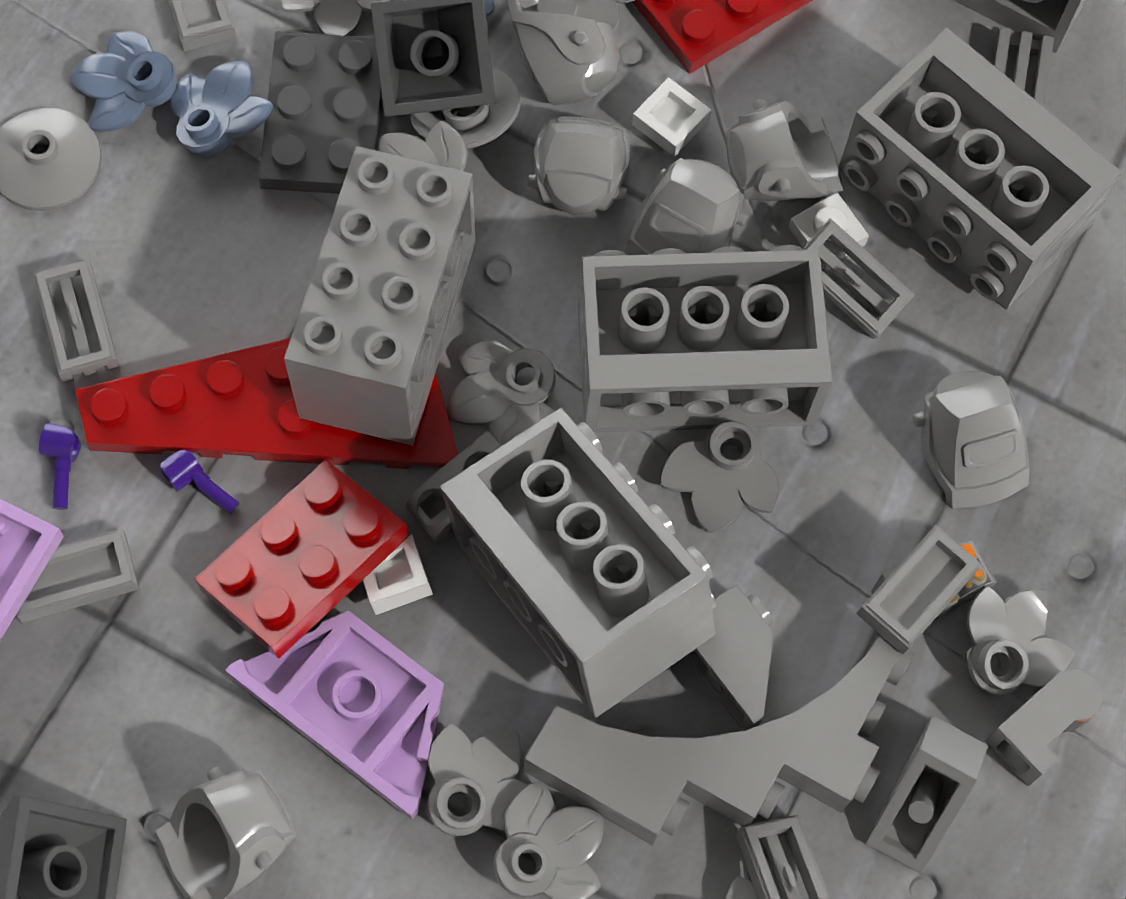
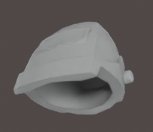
M507 0L512 24L517 31L522 48L520 54L531 79L538 85L551 104H570L595 97L600 90L614 79L620 55L612 25L573 15L523 11L518 0Z
M759 99L753 103L754 112L738 117L739 122L727 130L729 170L737 184V188L744 194V199L783 201L796 198H817L844 191L837 157L821 115L806 118L799 109L785 100L767 106L766 100Z
M564 116L547 118L537 137L533 153L534 174L528 175L527 186L538 189L543 202L552 203L556 208L572 215L591 213L595 210L606 211L615 200L624 201L627 188L623 187L629 170L630 156L626 129L589 117Z
M680 158L671 164L667 170L662 169L657 177L658 181L646 196L634 220L624 253L627 255H652L658 250L668 248L680 249L686 254L711 253L718 248L730 247L737 224L744 226L749 218V215L741 210L745 196L737 188L734 178L721 167L703 160H685Z
M980 371L954 372L942 379L934 391L925 393L924 410L913 415V422L916 427H922L921 443L926 462L937 482L945 491L946 503L952 509L992 504L1012 496L1029 485L1030 466L1023 424L1012 396V391L1001 375L995 376Z
M219 767L211 769L207 773L209 782L191 788L181 796L172 812L170 821L155 830L154 838L163 860L185 899H227L255 880L294 841L296 833L290 815L282 799L260 770L245 772L244 768L224 775Z

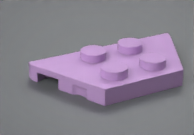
M349 610L321 622L316 630L306 633L279 659L268 651L245 662L242 659L231 663L225 670L229 678L409 819L413 820L417 815L428 768L429 751L434 740L443 699L444 683Z

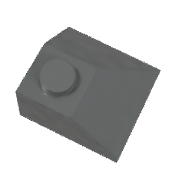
M393 0L371 3L385 117L496 104L484 0Z
M13 796L0 815V899H116L127 819L29 796Z

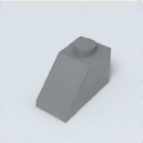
M735 584L715 599L717 606L713 609L716 635L685 657L742 731H746L759 726L764 717L774 631L770 627L773 623L772 618L764 604L752 594L746 597L739 586Z
M932 715L894 784L868 836L866 844L922 874L975 785L988 745Z

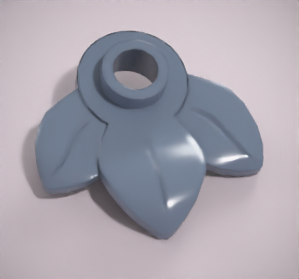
M124 31L112 34L108 41V53L94 54L85 58L71 74L70 80L80 92L96 99L89 121V127L95 132L113 131L133 124L141 115L145 106L155 107L164 104L172 97L176 90L177 81L174 65L164 54L153 52L149 40L139 33Z
M233 61L223 63L213 69L206 79L189 73L179 80L176 90L171 97L170 107L173 114L179 119L176 126V135L185 149L201 157L216 155L228 146L231 137L247 135L255 131L267 119L274 106L264 98L250 96L253 74L247 62Z

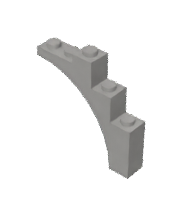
M879 635L866 656L832 689L792 714L746 731L702 738L645 736L599 725L556 705L525 757L524 772L584 807L600 813L603 818L652 846L661 830L672 836L690 804V802L680 797L682 793L740 826H745L752 823L756 814L768 820L786 787L775 781L776 777L842 813L853 798L861 803L865 801L880 773L879 769L871 765L879 747L858 736V733L868 738L870 737L886 705L876 700L886 681L895 686L898 684L912 659L913 653L906 651L904 654H901Z

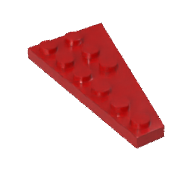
M291 338L75 389L86 442L91 451L162 455L164 451L177 452L179 450H186L191 453H200L201 457L223 458L225 454L254 456L255 460L312 464H321L327 459L333 465L347 466L350 462L386 464V468L409 469V465L440 467L441 469L458 455L436 372L413 446L299 418L284 361Z

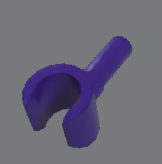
M47 423L42 430L39 440L40 455L56 458L54 465L53 509L65 510L68 509L71 463L79 455L81 442L79 437L70 428Z
M179 450L160 463L162 474L176 492L193 481L200 491L229 514H232L238 507L239 502L210 480V477L204 473L201 465L191 452Z

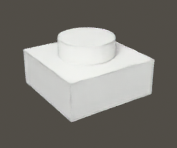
M668 77L633 113L632 125L675 157L709 121L711 109Z
M838 192L792 217L788 229L802 248L830 218L862 247L866 245L869 237L866 230ZM829 238L823 243L840 260L848 256ZM821 262V269L823 270L827 268V266Z
M412 534L363 579L370 604L376 615L433 595Z

